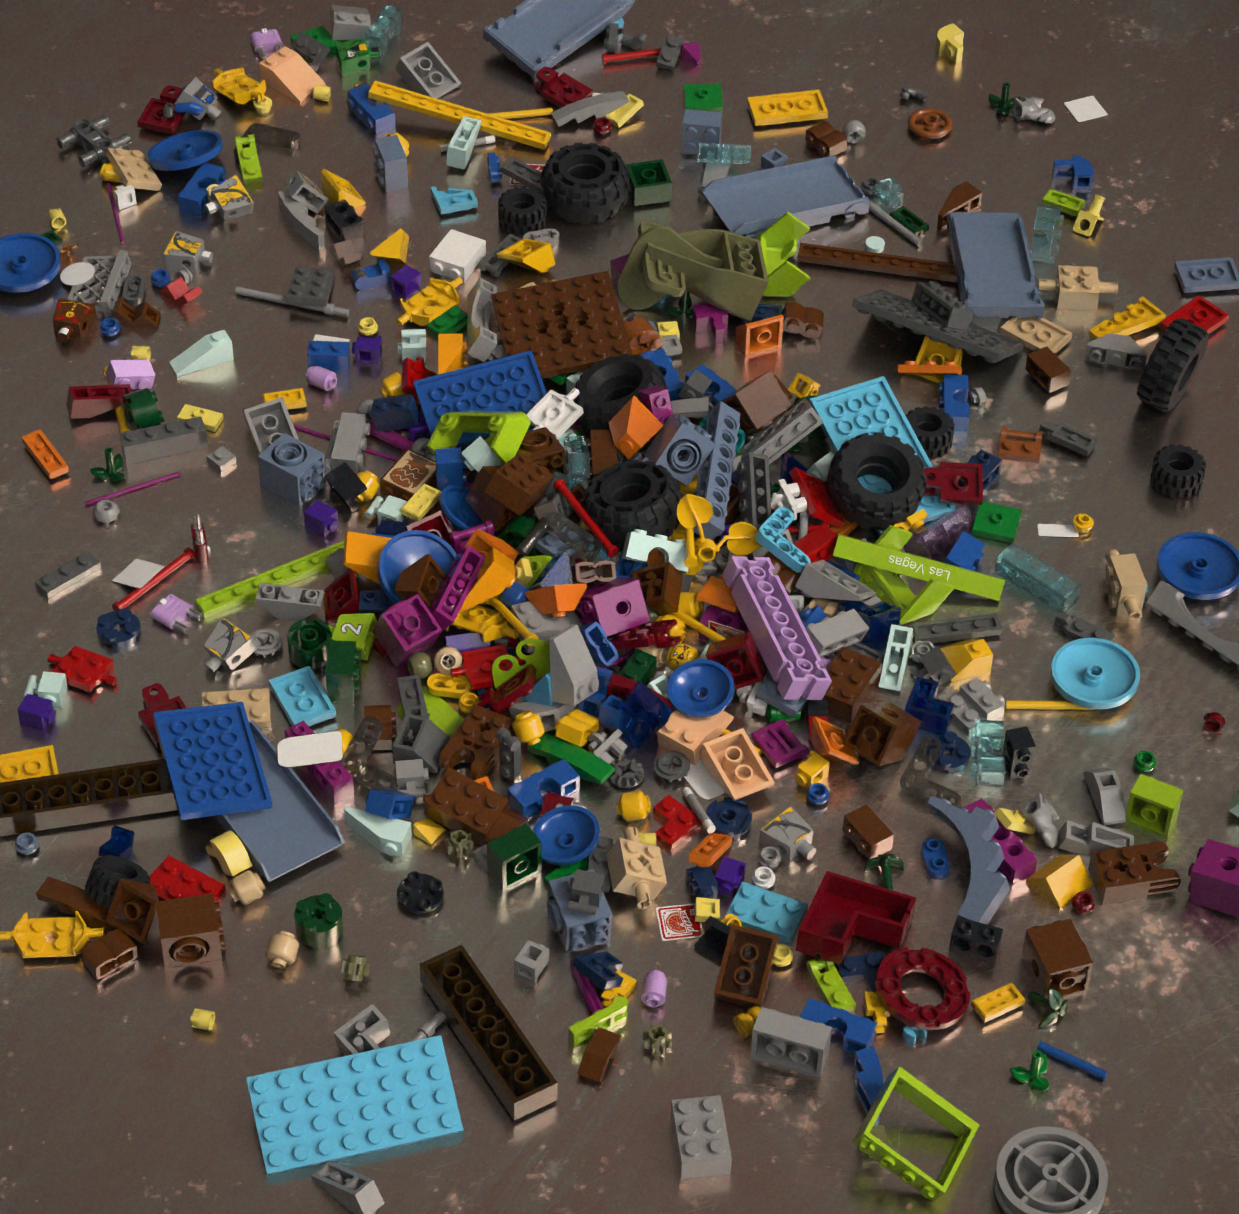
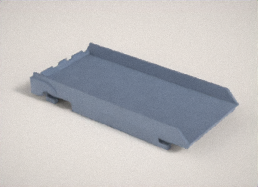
M525 0L514 8V13L508 18L504 19L501 17L495 21V25L490 24L484 28L483 39L486 42L489 41L498 51L503 52L506 58L514 61L520 69L530 74L531 78L535 80L537 79L536 73L541 68H552L606 29L607 26L609 27L611 23L616 22L627 14L635 0Z
M836 155L715 179L701 190L729 232L739 235L745 234L746 237L756 238L787 211L807 226H814L830 222L831 216L844 213V217L847 219L854 217L855 213L860 215L869 212L870 200L855 185V181L852 177L848 176L842 164L838 163Z
M950 212L947 214V233L961 302L966 303L967 307L973 311L972 315L991 318V316H999L998 318H1008V316L1030 318L1031 316H1036L1037 320L1043 318L1045 305L1044 301L1040 299L1039 289L1035 285V272L1022 217L1018 213Z
M251 720L249 724L272 799V808L217 815L215 817L226 832L231 830L237 835L245 847L253 867L270 882L342 846L345 842L336 823L292 768L278 764V751L255 721Z

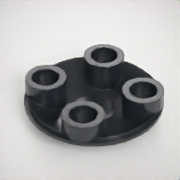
M417 871L410 872L397 889L399 904L405 910L418 914L427 913L437 908L444 896L441 880L428 874H420Z

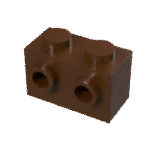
M1048 347L1027 354L1025 370L1048 393L1069 385L1071 369Z
M867 804L844 815L842 827L846 838L851 839L858 851L869 860L892 849L894 834Z

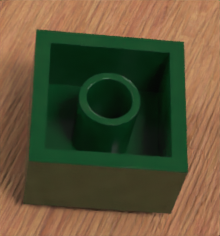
M663 159L626 164L629 171V193L634 206L672 200V181Z
M329 641L325 675L327 696L331 703L354 704L355 695L360 693V682H357V680L361 679L362 666L358 665L361 661V651L357 650L356 641Z
M527 824L513 828L505 835L494 838L487 843V873L502 891L542 871V841Z

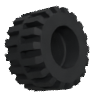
M515 187L501 194V197L498 199V220L503 230H507L510 234L514 233V235L524 236L528 232L544 228L546 223V199L540 191L534 190V188Z
M923 406V408L916 407L915 410H910L905 415L928 458L936 459V457H943L944 453L947 454L953 441L954 421L948 413H944V410H938L936 407Z
M1174 444L1169 445V447L1164 446L1162 450H1158L1154 456L1150 477L1155 489L1161 491V494H1167L1172 498H1183L1184 496L1188 498L1191 497V494H1197L1198 490L1202 488L1206 470V461L1203 455L1199 454V451L1178 444V446Z
M117 856L98 857L93 863L85 884V892L97 904L110 909L120 879L149 884L150 876L146 870L131 860Z

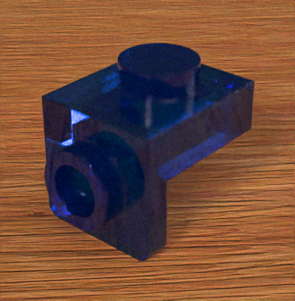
M116 825L112 827L110 840L99 847L98 856L126 858L132 853L134 831Z

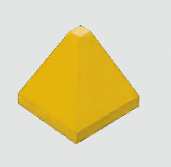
M428 818L413 824V835L430 845L446 831L445 828Z

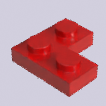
M669 794L653 807V813L666 822L655 832L656 840L671 851L702 825L694 812Z

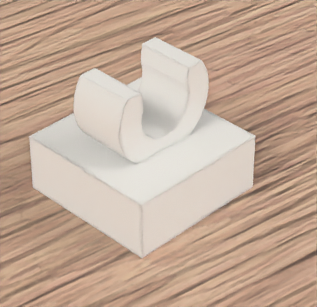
M132 185L115 187V203L119 210L137 204L135 189Z

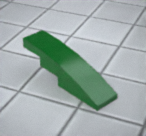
M545 733L540 737V742L530 746L527 745L529 753L546 757L550 765L565 759L578 773L580 779L602 784L615 771L613 766L577 745Z

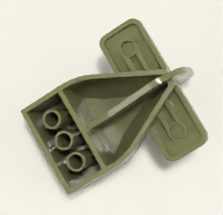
M645 220L640 222L638 227L639 237L631 248L618 281L619 298L625 306L634 310H643L651 307L667 295L681 297L686 290L722 311L749 321L752 320L768 284L760 240L718 229H700L677 233L673 228Z

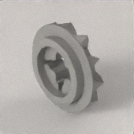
M259 629L250 635L259 647L254 652L255 656L262 655L265 658L268 654L274 656L275 652H280L283 641L277 631Z

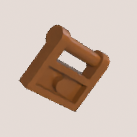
M1001 427L998 458L1039 463L1042 441L1041 431L1032 433L1007 430L1008 427ZM1006 438L1030 440V441H1035V443H1034V442L1011 440V439H1006Z

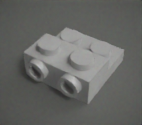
M976 677L961 685L958 693L941 701V708L969 735L1003 717L1005 701L1000 694L995 695L991 691L990 684L986 680L981 681Z

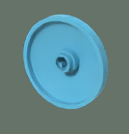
M1082 638L1063 645L1055 653L1050 675L1056 690L1068 701L1089 709H1110L1126 703L1134 696L1139 685L1140 669L1132 654L1122 646L1105 639Z

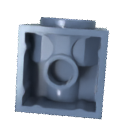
M671 413L644 456L657 466L662 465L672 474V477L688 486L716 444L711 440L712 435L707 433L706 430L697 424H693L681 414L677 417Z
M283 433L258 456L260 486L298 507L309 501L326 484V478L324 477V453L286 433Z
M594 869L587 870L589 872L595 873ZM575 874L550 880L548 883L547 912L554 931L559 935L565 953L580 951L584 947L591 945H602L611 938L612 912L603 892L599 907H597L596 916L567 910L569 900L571 901V892L567 891L570 877L574 878Z

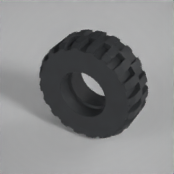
M1183 318L1173 320L1156 344L1143 370L1137 387V396L1141 401L1163 412L1171 411L1191 383L1204 356L1209 341V334L1206 329Z

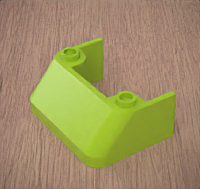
M788 211L755 238L761 242L768 277V284L762 297L786 298L792 296L797 289L810 280L809 275L787 261L789 257L795 255L797 241L810 231L809 226Z
M449 412L441 416L427 447L435 455V449L456 448L463 432H493L497 434L490 448L505 465L516 456L531 421L524 412Z
M889 525L874 544L900 551L913 534L910 531ZM858 563L854 569V573L860 577L859 582L876 592L875 596L881 600L880 612L887 622L893 625L901 626L933 614L954 590L953 585L931 578L915 597L898 573Z

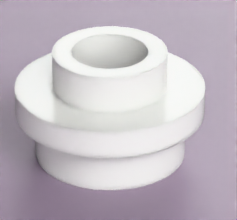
M759 867L752 875V882L757 887L763 889L770 888L775 883V874L768 867Z

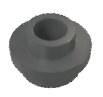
M867 177L861 183V190L869 195L875 194L880 190V184L876 178Z

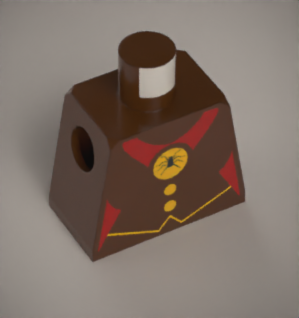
M59 298L53 316L54 333L62 342H67L69 338H83L97 321L95 304Z

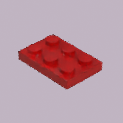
M1198 295L1162 320L1159 328L1166 331L1173 320L1183 318L1206 329L1208 334H1210L1228 321L1229 314Z
M794 467L789 473L793 479L792 483L797 482L799 486L800 497H805L807 501L808 514L814 519L818 518L827 522L829 526L833 525L840 528L845 521L833 506V500L828 496L823 480Z
M169 855L150 875L149 884L155 885L159 901L213 893L215 903L226 891L225 884Z

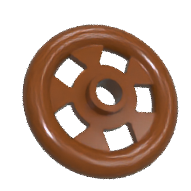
M935 108L916 110L908 119L910 130L917 136L927 139L941 138L947 135L953 126L950 116ZM915 122H921V125H916Z

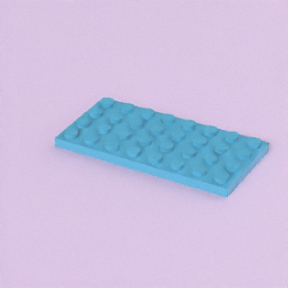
M884 376L810 398L809 403L822 419L823 423L820 426L835 453L839 451L841 445L847 440L855 439L860 434L868 433L873 435L875 432H881L885 436L892 437L894 435L901 438L902 443H908L914 448L915 455H919L924 468L933 467ZM864 475L858 478L860 484L871 492L884 494L893 491L891 485L879 476ZM940 494L939 496L923 495L916 512L921 509L926 511L928 514L924 520V523L954 514L956 508L953 503H940ZM874 527L879 537H880V536L884 533V531H885V530H877L876 527Z
M441 1035L246 1077L267 1176L320 1165L328 1161H338L463 1133L461 1117Z

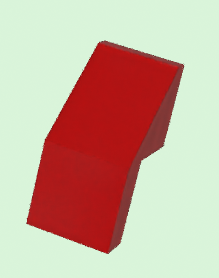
M182 277L173 280L158 290L160 294L178 306L188 303L203 293L199 286L190 290Z

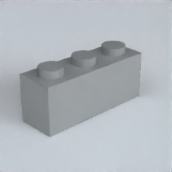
M342 412L331 455L332 470L345 462L357 474L358 467L363 464L362 451H366L367 447L366 435H370L371 424L367 423V414Z
M855 609L847 612L841 611L832 618L826 617L817 624L811 623L805 627L820 658L839 651L842 646L846 648L861 642L870 629Z

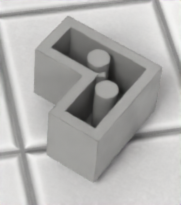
M373 1004L333 1032L337 1047L345 1056L379 1049L380 1047L377 1044L391 1035L387 1019Z

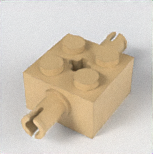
M1058 265L1056 280L1038 278L1037 288L1039 291H1054L1056 293L1057 309L1097 311L1099 294L1117 295L1118 282H1100L1098 279V267Z
M1109 550L1105 554L1108 565L1105 568L1106 580H1103V590L1105 593H1108L1109 606L1114 609L1116 617L1128 615L1129 620L1137 621L1142 617L1147 587L1135 553L1119 555L1117 550Z
M628 827L623 831L625 839L619 838L606 854L612 889L614 892L636 896L637 907L647 909L652 906V900L658 896L667 884L661 850L658 846L640 843L638 829L635 827L633 831V827Z

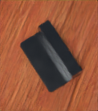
M344 462L324 477L330 488L353 513L359 508L354 498L367 490V487Z
M710 916L705 921L704 934L694 944V949L721 964L731 927Z

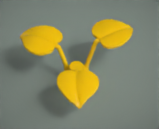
M691 494L684 495L677 506L678 520L682 526L688 529L697 525L701 540L698 544V549H695L698 563L695 567L689 568L686 574L695 575L702 569L704 562H710L715 558L716 552L720 551V547L726 540L729 551L739 556L748 555L763 547L755 539L758 529L746 522L734 523L729 527V535H725L715 545L711 539H705L701 523H707L712 518V505L703 497Z

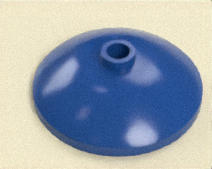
M449 485L442 490L439 496L441 509L447 519L460 530L483 524V521L465 500L470 489L459 485Z
M706 659L692 660L682 664L672 673L667 684V694L672 706L678 712L694 718L710 717L723 711L732 701L735 690L731 673L720 663Z
M575 805L561 806L548 811L537 821L532 830L542 841V860L554 865H569L581 861L591 854L600 839V826L597 818L589 810Z

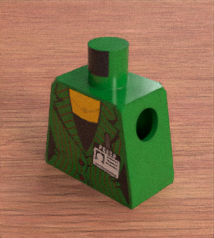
M364 39L335 40L336 57L342 76L369 70L370 59L379 58L378 47L367 48Z

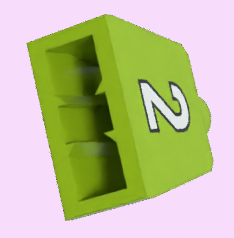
M373 613L341 614L338 617L336 626L328 625L333 641H356L357 650L361 651V659H368L375 639L372 631L377 624Z

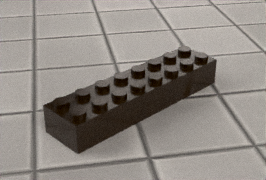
M164 759L0 783V836L177 810Z
M459 945L419 964L420 982L439 1010L446 1016L447 1022L514 1121L558 1100L557 1081L463 945Z

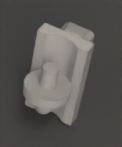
M619 729L606 741L607 735L604 732L601 734L593 732L588 737L590 742L588 745L589 750L593 751L596 749L592 754L608 764H612L615 760L607 753L609 750L617 757H620L628 746L620 739L623 733Z

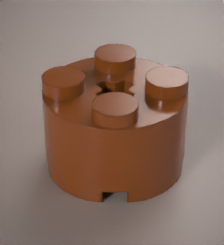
M637 316L633 317L635 320L623 322L633 356L658 350L663 344L660 334L645 318Z

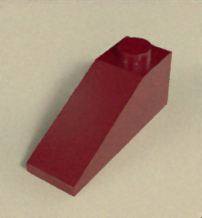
M130 384L69 387L66 406L70 419L92 418L124 405L123 403H126L127 399H123V395L132 392Z

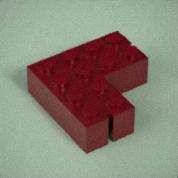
M826 871L798 930L795 951L814 957L819 954L821 959L841 964L854 935L900 948L913 920L917 898Z

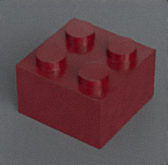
M750 631L710 644L706 652L707 660L720 663L731 673L735 690L764 680L767 668Z

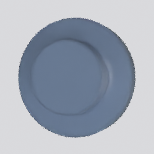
M31 833L20 834L15 842L16 851L23 855L34 853L39 846L38 839Z

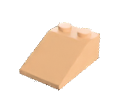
M286 46L259 63L260 81L264 79L265 84L298 103H302L313 95L316 84L326 86V83L298 53Z
M676 710L657 729L658 746L667 751H677L684 754L689 759V762L696 766L701 760L700 754L703 743L718 738L734 719V716L721 711L710 717L694 718Z
M743 728L703 743L700 754L702 762L712 778L734 801L775 784Z

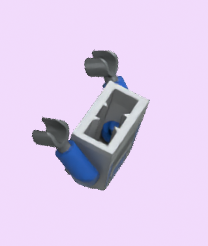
M196 77L188 86L181 88L182 93L174 103L175 106L167 103L163 109L164 117H172L174 111H176V113L187 112L199 120L205 114L216 120L221 113L213 105L217 100V96Z

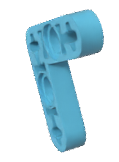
M779 507L760 526L755 534V539L792 570L802 573L806 564L811 563V560L805 553L781 535L794 520V514L788 508Z

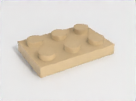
M122 148L107 149L106 156L125 187L132 185L137 189L160 191L162 184L141 151L124 150Z
M1013 316L1000 328V334L1025 343L1024 347L1034 352L1048 347L1055 354L1072 339L1073 334L1045 318L1037 320L1036 316H1031L1030 318H1016V316Z
M269 688L202 692V706L243 702L249 723L253 720L259 728L271 727Z

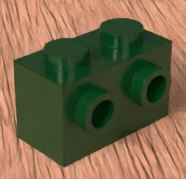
M637 649L633 656L627 658L622 671L619 670L616 675L629 678L647 686L650 683L649 679L655 677L657 657Z

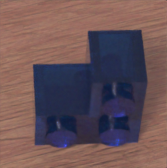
M850 600L839 604L838 613L855 609L870 629L861 640L865 643H872L877 639L889 637L891 624L899 625L901 608L887 601L871 606L861 601Z
M917 676L905 706V711L922 721L918 730L936 735L945 734L948 732L952 722L954 703L937 699L939 682Z
M641 681L637 682L625 694L619 705L632 718L627 723L622 736L639 750L667 723L673 711Z

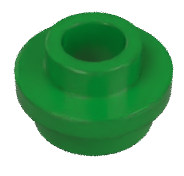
M1141 751L1134 757L1133 764L1139 771L1150 772L1156 766V759L1151 752Z

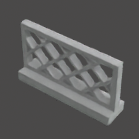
M119 250L117 256L84 257L82 262L96 263L93 265L95 271L100 268L103 270L97 274L94 273L93 277L87 282L73 285L67 300H80L83 303L89 304L99 300V305H95L96 312H103L105 317H113L114 304L120 298L125 278L128 276L132 266L127 250ZM109 263H114L113 265H111V266H109V267H106V266H105V265H107V264H109ZM107 274L110 275L108 278H106V279H104V280H101V279H100V278L104 277V276L107 275ZM95 281L98 282L97 284L93 285L92 287L89 286L91 283H93V282H95ZM84 287L86 288L85 291L79 294L77 293V291L83 289ZM102 287L105 288L103 291H101V292H99V293H96V292H95V291L99 290V289L102 288ZM90 294L93 295L92 297H90V298L87 299V300L84 299L86 296H88V295H90Z
M804 398L741 447L740 450L744 457L749 452L766 455L769 458V464H771L821 425L823 421L807 399Z

